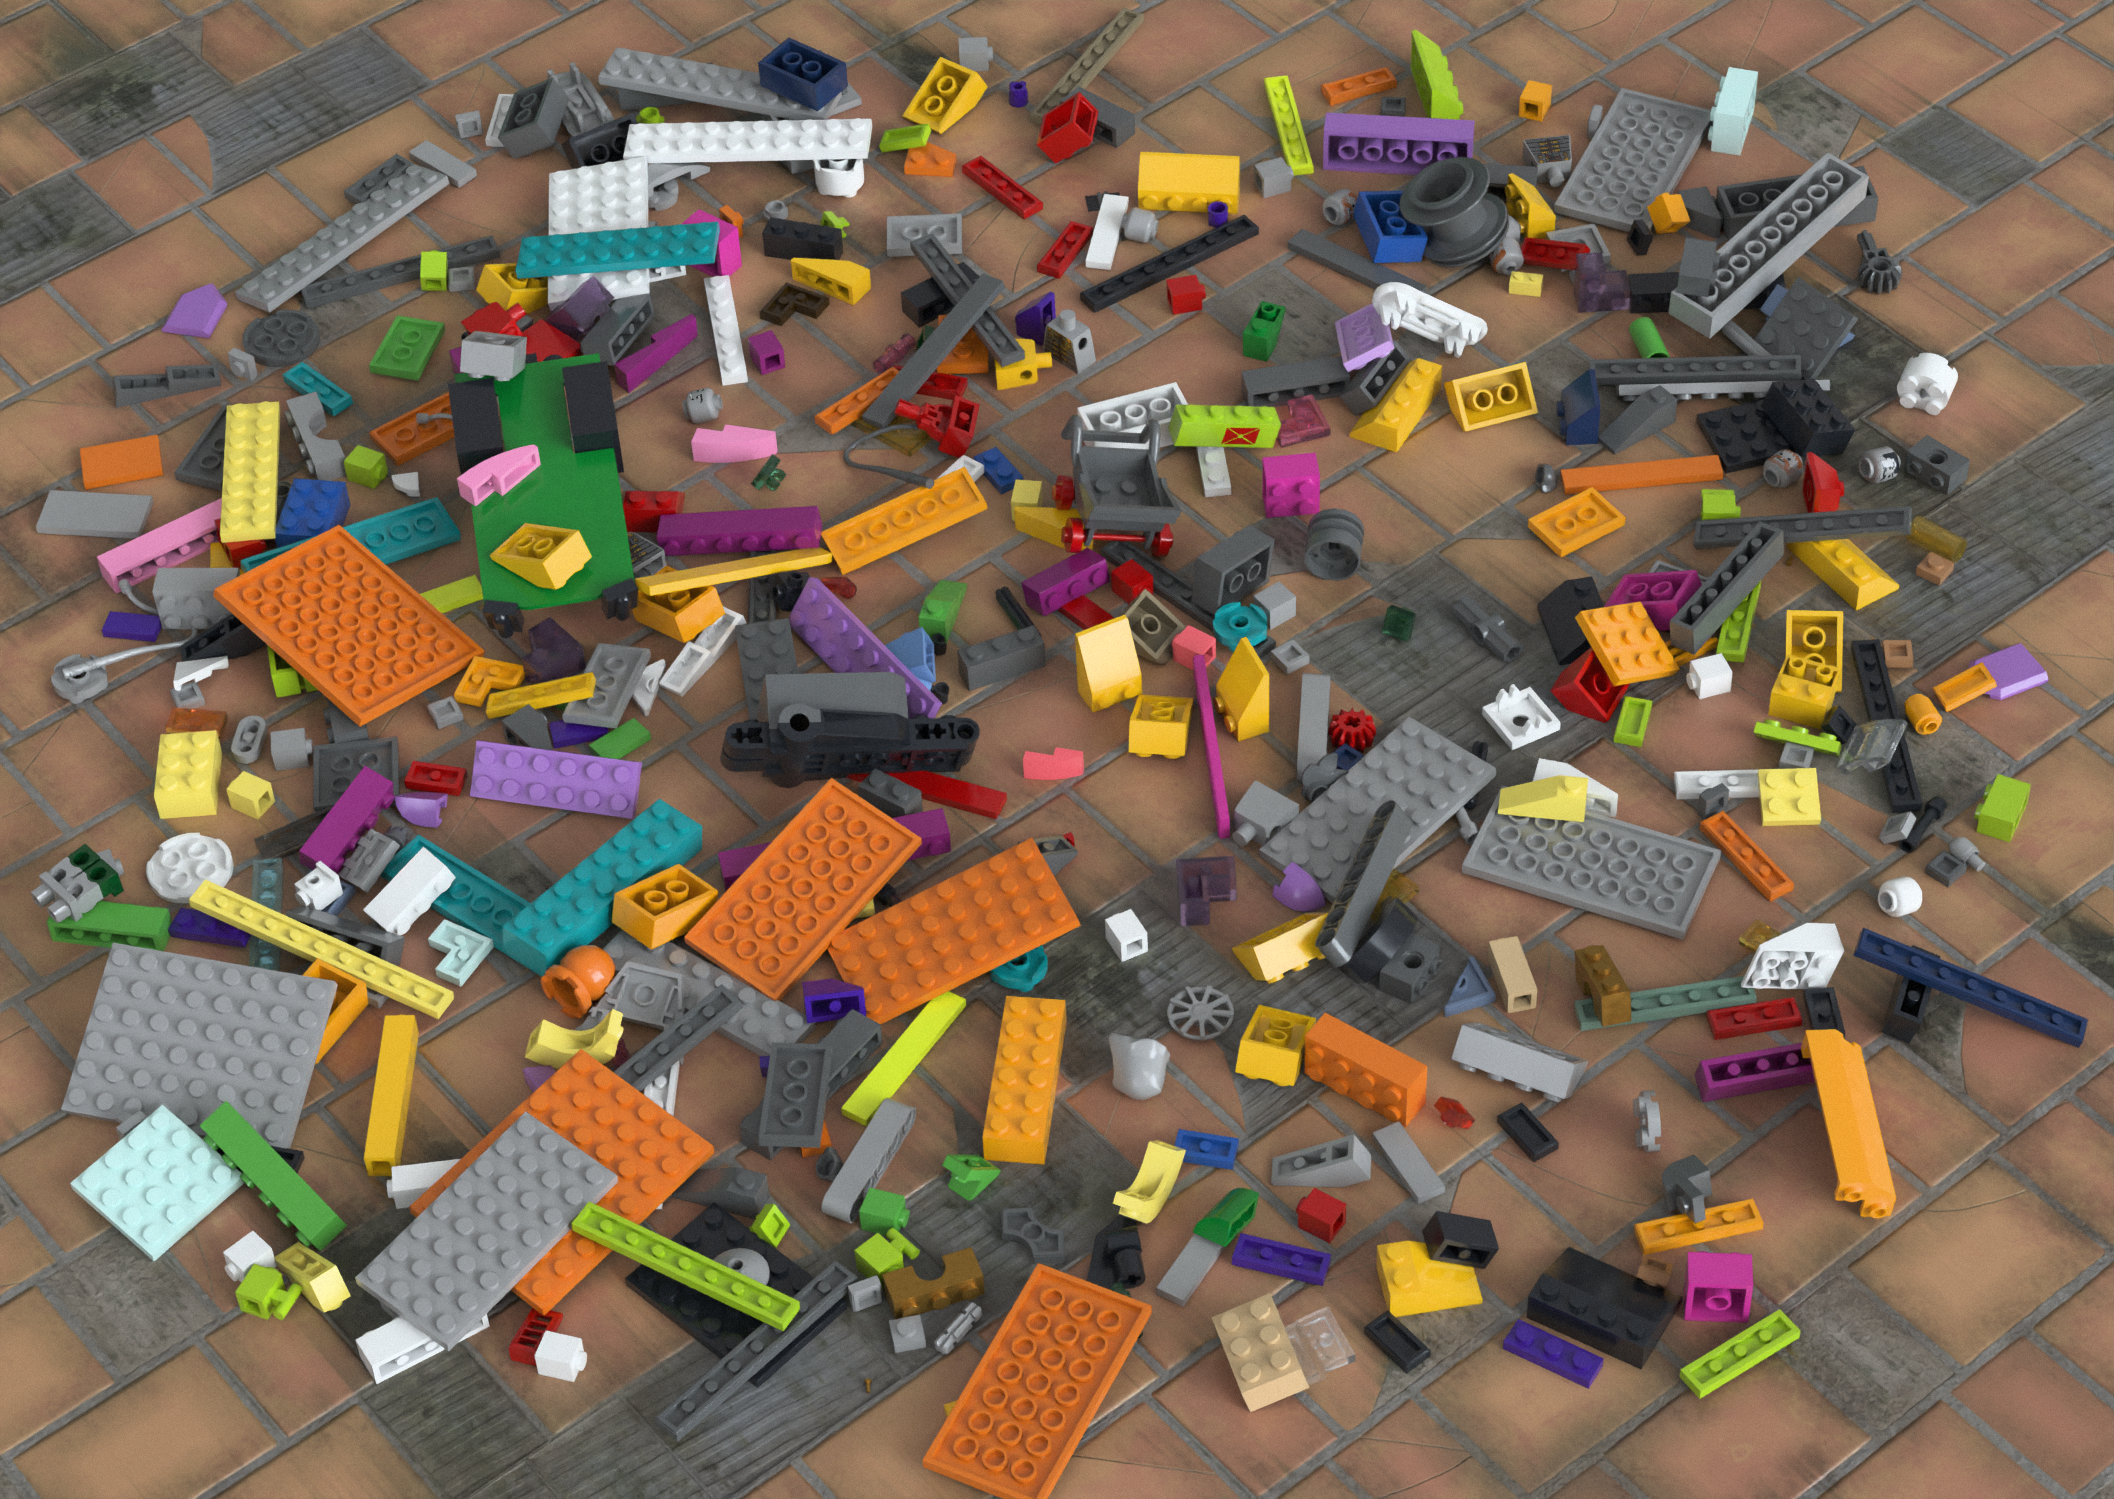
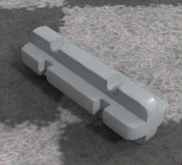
M973 1302L968 1303L962 1310L964 1313H959L944 1330L945 1334L941 1333L934 1341L935 1349L943 1355L948 1354L955 1347L953 1343L957 1344L973 1327L971 1323L975 1324L982 1317L980 1306Z

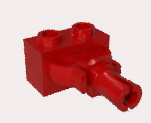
M955 395L950 406L946 404L931 405L926 402L924 405L918 406L899 398L894 414L915 421L918 429L926 431L931 438L939 442V451L960 458L965 455L973 439L980 404Z

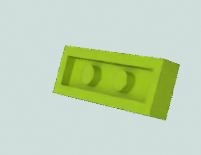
M1765 719L1764 723L1756 721L1754 729L1756 737L1784 744L1791 742L1814 748V751L1839 757L1842 745L1836 741V736L1826 733H1820L1819 737L1808 734V729L1798 726H1792L1791 730L1781 728V723Z

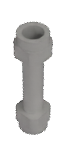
M1462 806L1455 813L1461 826L1459 832L1466 844L1472 845L1480 829L1478 825L1471 822L1464 806Z

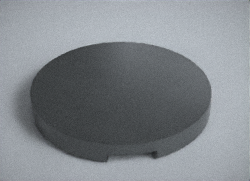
M277 310L276 314L262 319L256 318L247 326L243 334L245 352L254 356L255 363L267 367H284L299 363L308 358L317 349L320 342L319 328L311 319V316L296 310Z

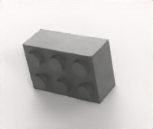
M554 78L517 91L513 95L498 139L514 159L521 156H529L534 151L542 148L547 149L555 142L562 118L566 112L569 97Z
M1248 525L1242 530L1235 532L1228 539L1218 543L1212 549L1200 554L1195 562L1196 569L1192 584L1191 601L1215 615L1216 611L1222 606L1232 602H1239L1269 582L1275 539Z

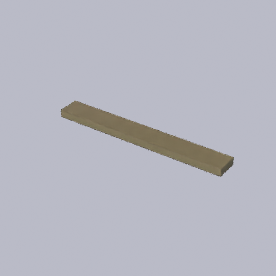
M1123 8L1029 114L1030 121L1041 125L1043 115L1058 106L1061 99L1078 86L1085 89L1144 22V14Z

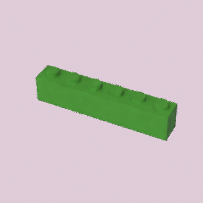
M227 1100L199 1125L207 1133L203 1139L213 1150L217 1151L221 1148L225 1152L221 1158L233 1170L239 1167L243 1171L239 1177L251 1189L257 1186L262 1191L258 1197L270 1209L276 1205L280 1210L276 1214L277 1217L288 1228L294 1224L299 1229L295 1235L306 1247L313 1244L321 1251L347 1227L346 1223Z

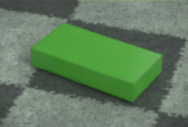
M633 718L589 744V749L594 756L620 759L650 741L651 734Z

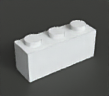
M423 847L364 908V912L384 931L401 936L410 929L411 925L421 914L430 908L433 901L450 887L456 877L446 865Z

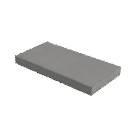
M50 490L36 529L37 533L135 539L142 535L154 502L152 496Z
M598 643L583 674L593 672L596 678L593 697L568 702L562 714L563 721L565 723L617 728L651 658L650 649Z

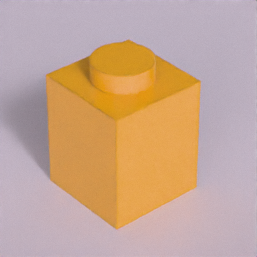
M1528 80L1520 96L1519 117L1542 122L1551 105L1552 85Z
M1662 193L1656 196L1655 201L1647 206L1657 234L1676 233L1691 221L1681 194L1669 195V193Z

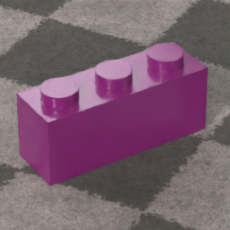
M1087 547L1079 553L1024 580L1021 584L1026 605L1039 614L1046 616L1061 608L1062 605L1110 582L1106 559Z

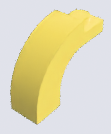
M612 1009L597 1026L582 1031L565 1029L543 1019L530 1034L525 1058L545 1066L551 1065L552 1068L560 1069L582 1049L601 1064H605L615 1057L617 1044L623 1033V1027L620 1026L623 1013Z
M1159 1140L1149 1141L1142 1166L1135 1181L1127 1190L1117 1191L1113 1204L1121 1206L1118 1214L1146 1224L1151 1222L1161 1211L1172 1191L1186 1150Z

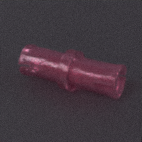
M908 333L903 334L894 344H889L885 348V352L873 362L874 369L882 374L894 364L900 363L904 359V355L915 347L916 341L914 337Z

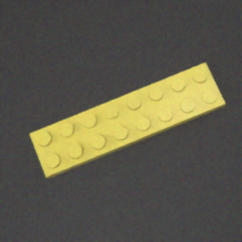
M279 401L227 405L220 524L221 543L276 538L280 434Z

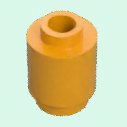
M1914 694L1905 701V714L1919 734H1931L1939 728L1942 723V717L1928 697L1922 694Z

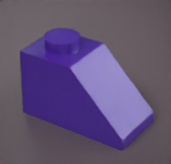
M1050 291L1030 301L1023 309L1018 311L1015 317L1018 336L1032 339L1040 346L1044 344L1046 326L1056 318L1055 294Z
M832 978L802 982L807 1023L839 1020L841 1017H845L852 1009L866 1016L863 987Z

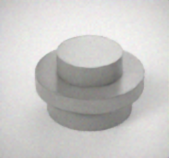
M770 201L766 204L763 211L764 218L767 221L770 217L785 220L788 217V209L781 201Z

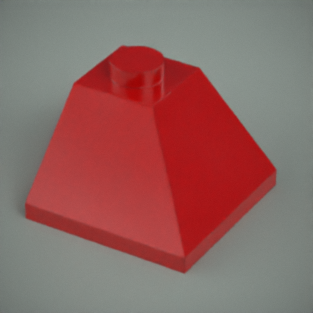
M1807 453L1802 486L1807 513L1836 511L1839 508L1840 497H1844V483L1839 481L1837 471L1814 453Z
M1591 647L1561 672L1550 691L1568 711L1606 723L1621 701L1629 684L1614 686Z

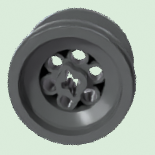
M1457 157L1433 163L1417 174L1409 182L1401 195L1399 203L1400 212L1408 222L1423 226L1428 237L1423 254L1434 265L1455 268L1474 263L1494 251L1507 234L1509 228L1507 207L1499 197L1486 193L1490 183V174L1485 164L1479 160Z

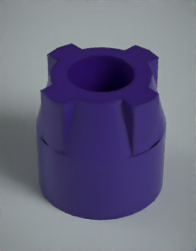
M1011 82L1009 84L1010 105L1017 108L1026 106L1028 104L1026 82Z
M1213 202L1208 206V225L1217 228L1228 222V206L1223 202Z

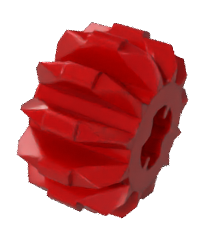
M1352 707L1349 712L1341 709L1339 715L1332 716L1330 726L1328 727L1329 739H1331L1332 747L1339 748L1346 743L1363 753L1365 747H1372L1374 737L1376 736V727L1372 715H1366L1364 709L1355 712Z

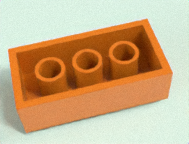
M1324 1013L1305 1035L1304 1074L1308 1075L1312 1080L1333 1088L1340 1095L1350 1097L1359 1102L1363 1107L1372 1109L1385 1116L1391 1122L1399 1121L1404 1127L1408 1126L1426 1104L1427 1065L1327 1013Z

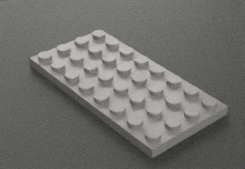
M1621 88L1555 202L1554 213L1630 232L1634 220L1643 219L1652 232L1654 225L1647 206L1653 203L1655 197L1662 193L1673 194L1713 122L1710 121L1711 110Z
M1408 717L1350 768L1348 774L1341 776L1328 790L1323 792L1259 849L1260 858L1281 871H1284L1290 863L1294 862L1315 880L1324 898L1333 903L1373 816L1383 803L1394 800L1413 822L1392 868L1393 870L1496 777V768L1418 721Z
M1499 791L1462 864V873L1684 940L1720 860L1721 850L1585 810L1584 822L1498 814Z
M525 1112L355 1277L356 1283L449 1352L572 1229L571 1223L588 1202L596 1204L618 1182V1177L601 1163Z

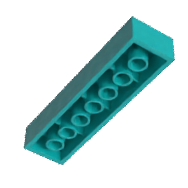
M658 799L502 926L503 950L541 976L545 975V971L554 964L560 965V961L567 952L580 945H588L613 924L614 893L674 865L680 864L683 866L702 850V825L663 800Z

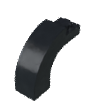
M1389 895L1381 903V912L1378 920L1359 941L1353 956L1345 964L1367 983L1402 947L1413 931L1418 917L1398 897L1394 900Z

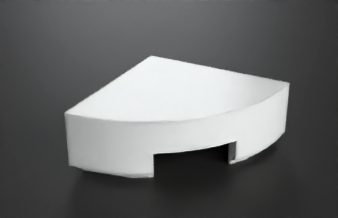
M418 472L391 475L396 490L403 491L408 496H420Z

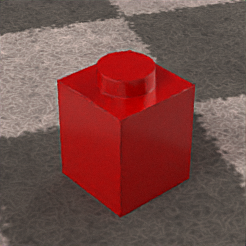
M1196 274L1166 280L1167 301L1173 315L1202 310V299H1206L1204 284H1199Z
M1133 559L1111 571L1112 591L1128 604L1144 589L1154 595L1153 575Z
M1316 1188L1311 1191L1308 1197H1303L1297 1205L1298 1228L1328 1243H1331L1346 1223V1203Z

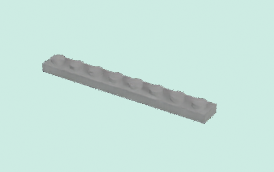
M1815 380L1824 391L1830 390V380ZM1777 381L1617 385L1616 396H1623V401H1635L1640 395L1661 385L1669 393L1675 395L1677 400H1690L1691 394H1702V399H1718V394H1728V399L1744 398V393H1754V398H1765L1772 382Z

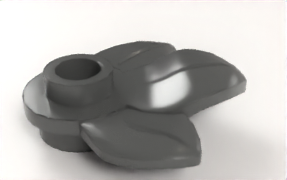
M1336 753L1323 756L1317 765L1309 764L1303 771L1301 781L1304 785L1301 794L1305 800L1313 802L1341 776L1349 773L1347 770L1336 769L1338 760Z

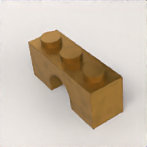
M1590 945L1583 949L1574 950L1576 981L1584 995L1592 994L1593 1011L1602 1027L1630 1022V990L1603 945Z
M972 1247L942 1256L943 1275L936 1280L927 1281L919 1278L912 1265L882 1274L884 1293L894 1318L899 1319L935 1309H944L948 1305L964 1300H973L980 1295H984V1276Z

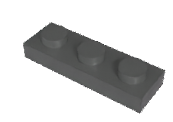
M395 154L345 189V199L354 204L365 202L370 198L371 193L385 188L391 179L399 178L414 163Z

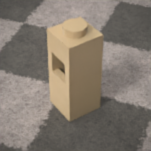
M1518 936L1489 941L1488 962L1507 1014L1536 1008L1537 987Z

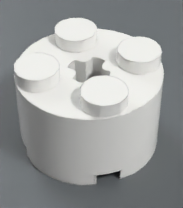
M863 159L813 160L816 186L822 195L853 197L864 183Z
M1920 353L1916 358L1911 357L1897 385L1900 404L1905 408L1915 407L1926 410L1931 415H1938L1946 407L1957 383L1958 374L1956 369L1953 368L1952 370L1947 365L1948 361L1945 358L1933 353Z

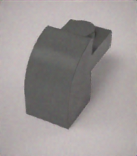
M1691 1155L1672 1163L1664 1170L1662 1185L1667 1211L1670 1212L1678 1208L1682 1214H1686L1694 1223L1706 1219L1704 1198L1712 1195L1710 1170L1695 1155Z

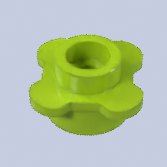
M655 107L643 108L640 111V115L636 117V121L642 124H661L665 122L664 117L659 115V110Z

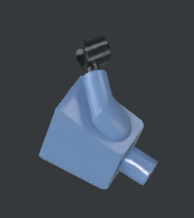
M920 627L912 632L903 633L898 639L885 645L942 704L948 702L949 686L947 683L940 682L935 686L932 685V683L936 682L935 654L944 655L947 648L945 637L942 634L937 633L930 638L923 627Z

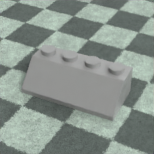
M1480 1022L1463 1024L1461 1026L1451 1058L1460 1062V1068L1476 1072L1477 1068L1488 1072V1078L1504 1082L1505 1078L1516 1082L1515 1087L1521 1090L1532 1092L1534 1088L1543 1091V1097L1560 1102L1561 1098L1566 1099L1572 1096L1589 1062L1588 1060Z

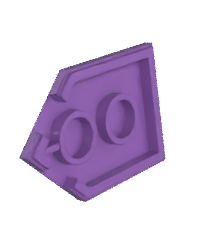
M213 283L185 293L179 297L162 327V332L210 338L228 306L227 302Z
M2021 643L1970 661L1968 666L1969 669L1983 662L1997 687L1983 694L1990 695L1989 698L1997 700L2006 699L2047 683L2049 680L2047 672Z

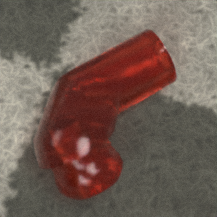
M847 577L821 578V582L830 591H836L843 598H852L857 593L856 585Z

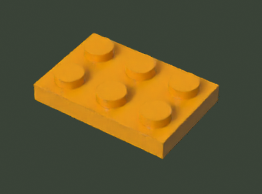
M1591 487L1528 519V528L1561 558L1624 526L1626 517Z

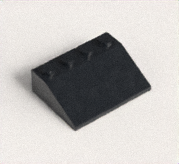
M1568 1247L1542 1273L1528 1295L1527 1318L1642 1370L1681 1305L1683 1297L1659 1286H1651L1641 1278Z

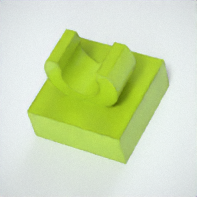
M832 211L823 212L820 225L840 228L842 238H845L847 234L842 229L844 226H849V222L844 217L837 218Z
M765 1204L760 1214L756 1215V1220L749 1229L751 1232L756 1233L759 1238L776 1248L790 1227V1223L775 1204Z

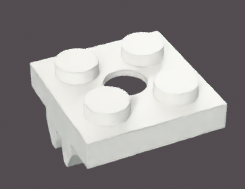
M1512 684L1508 694L1504 689H1501L1496 696V702L1482 707L1483 717L1511 750L1560 730V721L1531 687L1519 691ZM1519 716L1528 720L1524 726L1520 727L1513 723L1515 717Z

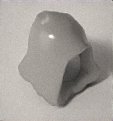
M1116 1033L1110 1034L1109 1043L1114 1067L1113 1087L1135 1100H1147L1160 1094L1165 1081L1166 1066L1170 1058L1167 1048L1154 1039H1134Z

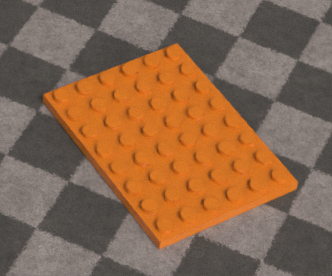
M340 525L214 589L213 597L359 727L469 667L474 656L484 658L485 650Z
M580 1049L410 1205L409 1208L411 1214L417 1218L525 1112L615 1173L618 1177V1182L596 1205L638 1225L705 1163L715 1151L712 1144L591 1055ZM571 1229L511 1291L544 1316L593 1270L612 1249Z

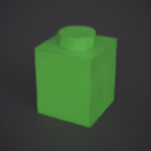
M869 1188L859 1210L861 1230L886 1236L891 1228H895L898 1232L901 1227L905 1228L909 1219V1210L906 1209L905 1196Z

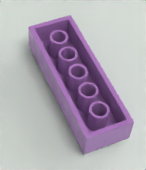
M1326 113L1323 140V170L1417 175L1423 169L1438 161L1457 157L1473 158L1475 121Z

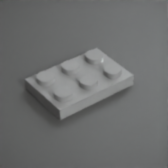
M962 213L888 216L887 257L916 256L911 250L910 241L932 233L949 255L962 254Z

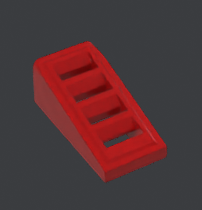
M532 1308L509 1345L510 1359L537 1366L535 1354L545 1331L557 1332L563 1319V1313L550 1310L543 1316ZM540 1317L551 1321L548 1323L537 1320V1318ZM534 1326H539V1327H543V1328H546V1329L543 1331V1330L535 1329V1328H533V1327H534ZM532 1334V1335L540 1336V1338L538 1339V1338L530 1337L529 1335ZM526 1343H530V1344H535V1346L532 1347V1346H528V1345H525V1344H526Z

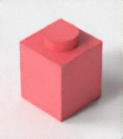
M1190 625L1181 633L1176 634L1172 641L1173 661L1193 670L1194 655H1204L1206 667L1216 658V638Z

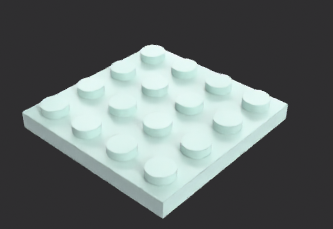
M161 1105L70 1184L72 1190L151 1260L155 1261L245 1182L239 1177L242 1174L239 1170H233L217 1151H214L202 1138L165 1106Z

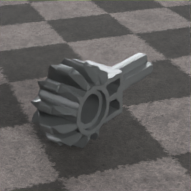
M1862 230L1860 234H1857V241L1862 250V260L1857 275L1858 281L1861 283V288L1868 289V293L1875 291L1878 294L1880 292L1889 294L1891 290L1897 289L1902 278L1899 261L1892 260L1886 248L1877 249L1872 234L1868 233L1867 230Z

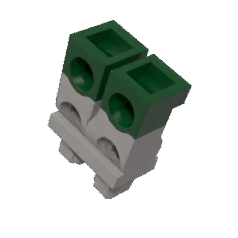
M84 844L52 867L48 873L45 871L39 875L42 884L34 889L31 895L34 902L40 908L54 901V903L47 907V911L58 924L69 916L74 921H78L83 917L82 913L90 911L97 902L109 894L116 897L124 889L118 872L101 859L89 846Z

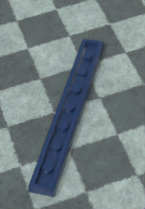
M1863 928L1859 934L1853 954L1855 957L2079 1048L2083 1042L2088 1019L1866 928Z

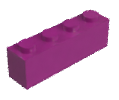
M364 766L299 850L300 863L314 870L317 868L316 863L321 861L338 874L344 867L342 864L346 860V856L350 851L354 852L359 846L357 842L366 830L374 828L383 808L385 810L388 809L395 798L393 782Z
M1802 1043L1702 1060L1694 1076L1703 1103L1814 1083L1815 1077L1810 1058L1802 1057Z

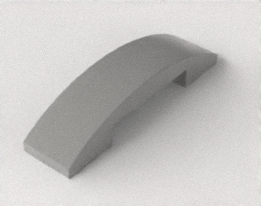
M702 162L652 163L648 165V198L654 196L653 187L681 175L692 180L710 172V167Z

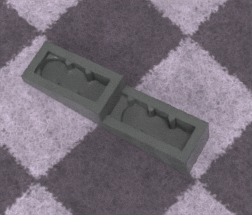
M217 364L166 366L165 374L113 376V396L116 408L221 386Z

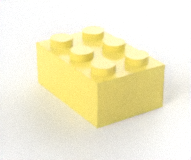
M216 730L160 734L154 799L160 819L217 815L222 750Z

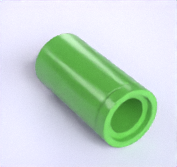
M1638 318L1631 323L1629 333L1641 358H1670L1650 318Z

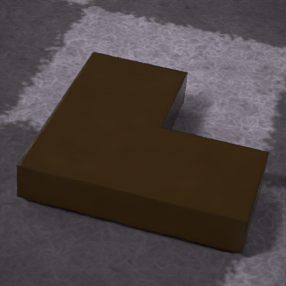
M786 282L759 312L760 319L782 326L794 312L817 319L830 305L829 297Z

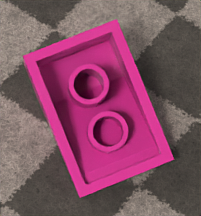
M1696 570L1626 574L1604 607L1641 602L1655 628L1666 631L1670 630L1669 621L1702 586Z

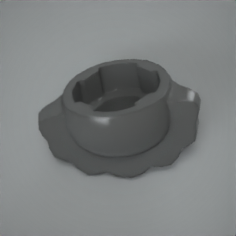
M1538 464L1535 473L1536 485L1542 493H1550L1557 487L1556 482L1558 479L1555 476L1554 469L1549 464Z
M827 1147L823 1155L816 1162V1174L824 1181L833 1182L843 1167L842 1160L835 1149Z

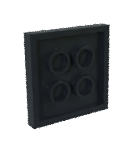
M1763 400L1697 414L1696 423L1713 453L1719 456L1725 474L1762 466L1768 458L1782 449H1788L1798 454L1762 409L1761 404Z

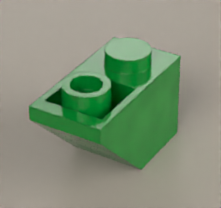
M1261 301L1243 331V356L1265 362L1268 361L1277 345L1286 307Z

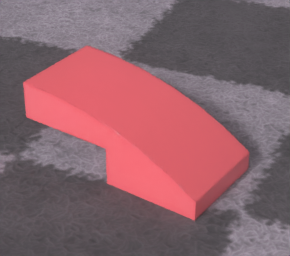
M1058 747L1055 748L1053 755L1025 751L1023 757L1024 778L1057 780L1083 775V751Z

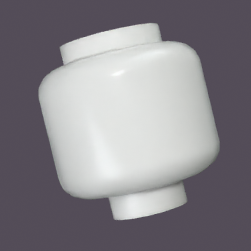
M1901 876L1888 880L1879 889L1878 904L1891 917H1901L1913 913L1921 906V888L1911 877Z

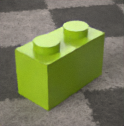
M1997 774L1994 783H1988L1983 796L1985 803H1979L1974 816V819L1978 820L1976 832L2010 843L2027 806L2031 784Z

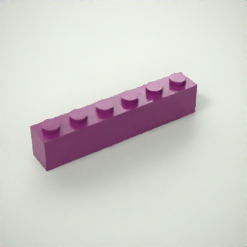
M818 506L666 514L660 516L657 541L659 547L664 549L665 556L819 548L822 521Z

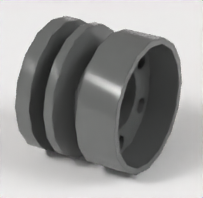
M1332 508L1316 513L1309 521L1304 556V563L1307 569L1314 576L1323 580L1340 581L1355 575L1360 568L1365 529L1362 521L1355 514L1344 509Z

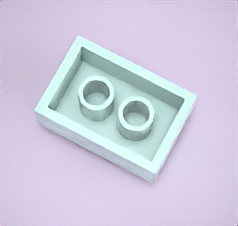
M1729 67L1726 77H1721L1719 91H1717L1715 97V106H1712L1710 121H1713V126H1710L1708 140L1712 141L1711 151L1741 155L1755 107L1757 71Z

